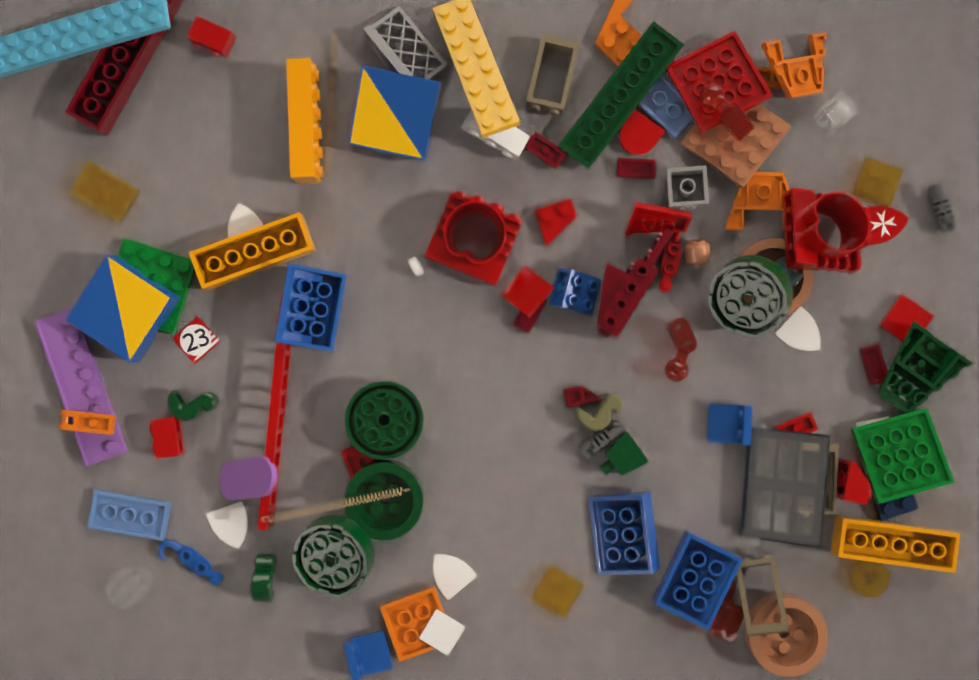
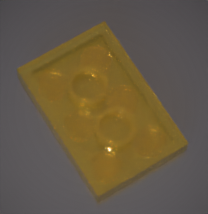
M88 160L69 193L117 222L122 223L141 190Z

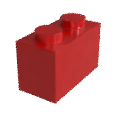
M197 15L187 35L192 42L191 45L200 50L206 48L210 54L218 58L220 56L227 58L236 40V36L232 31Z
M175 416L150 420L149 432L153 436L154 442L152 444V452L156 459L185 454L180 420Z

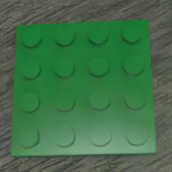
M123 237L118 256L140 270L144 276L161 284L181 298L167 321L158 329L175 334L195 275L192 260Z
M928 408L851 429L877 504L955 483Z

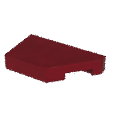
M582 385L563 389L567 408L602 401L601 397Z

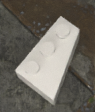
M470 110L461 126L462 130L481 139L488 146L501 150V153L508 158L519 157L530 138L529 135L516 127L482 138L472 110Z

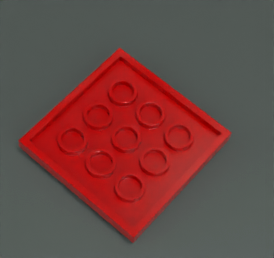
M735 30L670 63L665 69L701 134L771 99L773 96Z

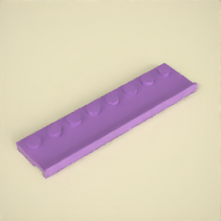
M73 308L36 320L35 325L65 409L115 415L87 334L66 321ZM70 417L71 424H73L74 417ZM117 419L113 435L73 431L85 466H90L128 452Z

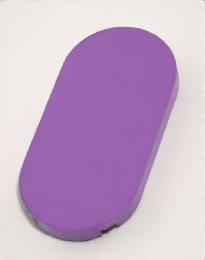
M253 457L227 462L223 466L219 477L222 494L228 500H241L270 495L272 488L277 483V470L274 463H271L268 457Z

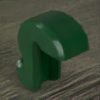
M177 390L171 391L167 399V405L171 414L181 421L197 419L201 416L203 410L204 412L213 411L219 404L218 396L212 392L203 393L187 405Z
M259 553L254 561L255 569L251 578L250 595L254 602L270 603L275 595L272 585L277 557L275 554Z

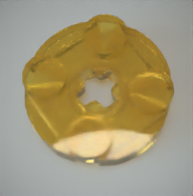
M858 560L851 566L849 580L851 581L852 588L860 595L878 598L888 588L891 574L883 563ZM873 573V580L867 582L865 575Z

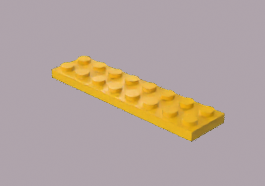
M453 0L432 8L482 138L519 126L520 120L471 0Z

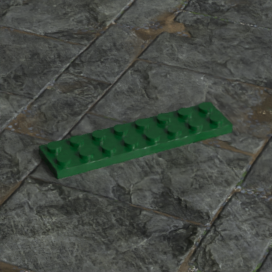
M653 21L558 147L589 170L684 44Z

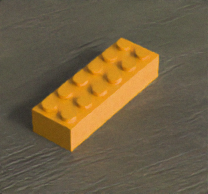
M310 58L286 59L290 177L297 184L321 183V178L324 177L323 166H320V158H323V149L319 146V139H322V128H319V120L322 119L321 108H318V101H321V91L317 88V82H320V71L317 70L316 64H313Z
M298 212L189 252L201 288L209 291L316 252V248L304 215Z
M836 514L830 553L840 558L956 573L961 534L946 529Z

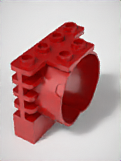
M791 188L783 194L787 269L808 271L814 268L817 271L824 269L827 272H847L848 274H853L861 269L862 259L860 250L869 246L872 240L869 207H863L855 196H849L843 192H829L827 194L819 192L814 194V190ZM817 213L829 217L837 225L841 234L839 249L827 244L818 234L817 225L820 218Z
M461 191L451 192L424 256L496 287L523 221L520 220V216L514 213L505 214V210L502 209L503 206L492 202L491 205L485 203V199L480 196L474 195L473 197L468 196L466 198L467 194ZM471 214L483 215L489 218L496 226L498 242L494 251L487 257L479 259L469 250L459 251L455 248L452 238L453 230L463 217Z

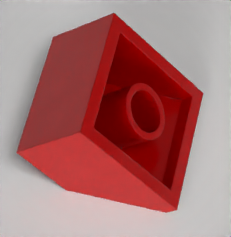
M838 457L837 498L867 505L872 494L870 483L855 462Z

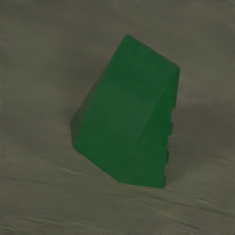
M913 321L878 394L905 413H910L925 402L931 393L935 390L939 391L943 388L942 385L951 378L957 377L962 369L970 367L973 363Z

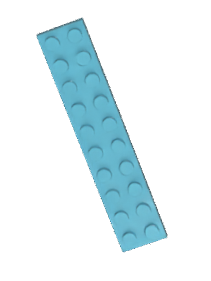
M122 0L1 36L0 78L170 29L167 0Z

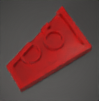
M635 202L624 231V236H631L634 233L649 235V232L660 231L664 233L666 228L673 231V233L686 232L692 219V212Z

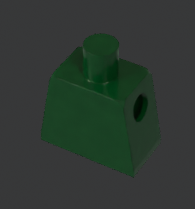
M625 430L624 434L604 451L608 460L600 465V468L605 475L616 469L619 475L623 476L648 464L649 461L631 435Z

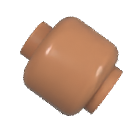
M692 239L685 245L686 263L691 264L692 268H702L704 264L710 261V245L705 242V239Z

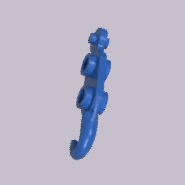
M166 540L160 544L158 554L162 560L166 559L163 554L164 548L171 547L175 550L179 560L195 574L207 576L209 582L213 585H218L222 582V573L212 570L211 562L191 546L179 544L174 540Z

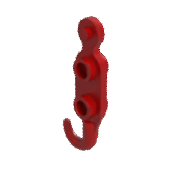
M673 233L672 239L664 249L660 266L663 279L658 284L659 290L663 293L671 290L672 283L670 279L678 271L682 254L680 233Z

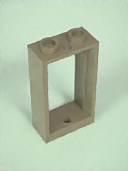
M542 33L526 100V106H529V109L534 111L546 110L549 114L556 116L563 114L580 42ZM544 48L572 54L560 104L533 98Z
M794 441L792 480H794L797 441ZM801 442L798 481H801L802 450L819 451V444ZM830 442L824 517H829V514L836 515L839 444ZM797 495V515L808 517L810 513L814 514V506L800 505V495Z
M762 555L756 560H751L749 557L742 558L743 561L737 571V578L747 635L750 637L789 632L775 557ZM771 565L782 622L752 626L742 568Z

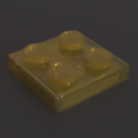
M866 157L852 194L889 207L894 199L904 169L871 157Z
M551 564L531 598L565 618L585 585Z

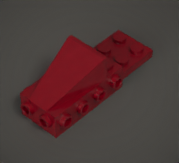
M668 228L665 229L664 233L660 231L654 240V249L649 248L643 260L638 258L636 262L632 261L626 273L607 262L596 329H598V334L606 339L611 337L617 340L657 276L659 269L655 268L654 264L669 242L673 231Z

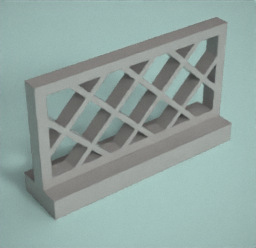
M400 6L372 26L368 25L363 29L364 39L390 71L413 76L414 70L424 71V78L432 79L447 68L444 60ZM399 14L404 20L403 25L392 23V18ZM380 26L389 27L388 36L380 35L376 29ZM391 28L403 29L402 38L390 36ZM404 30L413 31L416 34L415 40L404 38ZM389 41L401 42L400 50L391 49ZM403 42L414 44V53L402 51ZM416 45H424L428 49L427 55L416 53ZM401 56L413 57L412 65L403 64ZM415 57L426 59V67L414 66ZM429 59L437 60L441 66L436 69L428 68Z

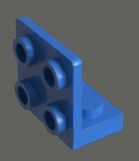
M558 268L549 305L592 316L601 279L573 269Z
M708 404L707 442L738 443L751 446L753 406Z
M384 630L346 640L344 649L352 680H361L365 675L393 668Z

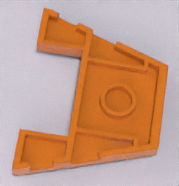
M614 0L594 45L617 67L642 36L621 17L633 0Z
M826 32L808 36L811 56L784 60L780 40L761 44L787 99L823 92L825 68L822 67V61L826 53V49L823 48L824 40L827 37Z
M756 172L743 189L738 187L725 230H744V210L782 211V231H785L783 194L789 191L784 172Z

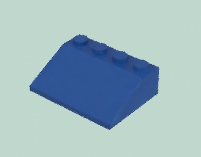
M288 263L274 342L333 352L347 275Z
M630 492L589 497L598 575L653 574L659 570L660 563L651 492Z
M685 530L652 599L656 605L709 631L743 559Z

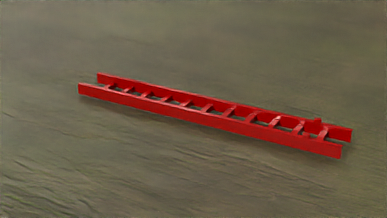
M281 294V297H280V306H281V301H282V295H283V294ZM278 317L275 318V323H278ZM276 342L265 447V457H268L269 461L274 463L276 467L277 483L272 488L270 495L260 497L257 530H268V525L273 526L274 521H272L271 514L273 519H275L292 348L290 344Z

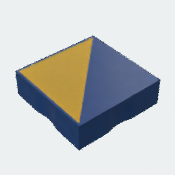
M361 65L348 144L425 161L428 157L432 136V120L437 109L442 82Z
M107 254L67 316L66 321L130 364L139 363L154 341L158 329L167 321L181 298L161 284L144 276L140 270L119 256Z

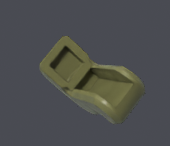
M608 394L593 416L576 407V418L579 423L593 431L603 430L611 421V410L615 413L620 412L623 405L622 400L618 395Z

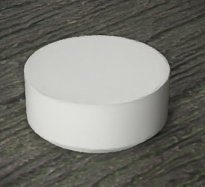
M415 256L409 259L408 263L416 276L424 274L418 259Z

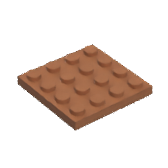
M759 104L702 134L695 124L681 141V145L743 189L792 126Z

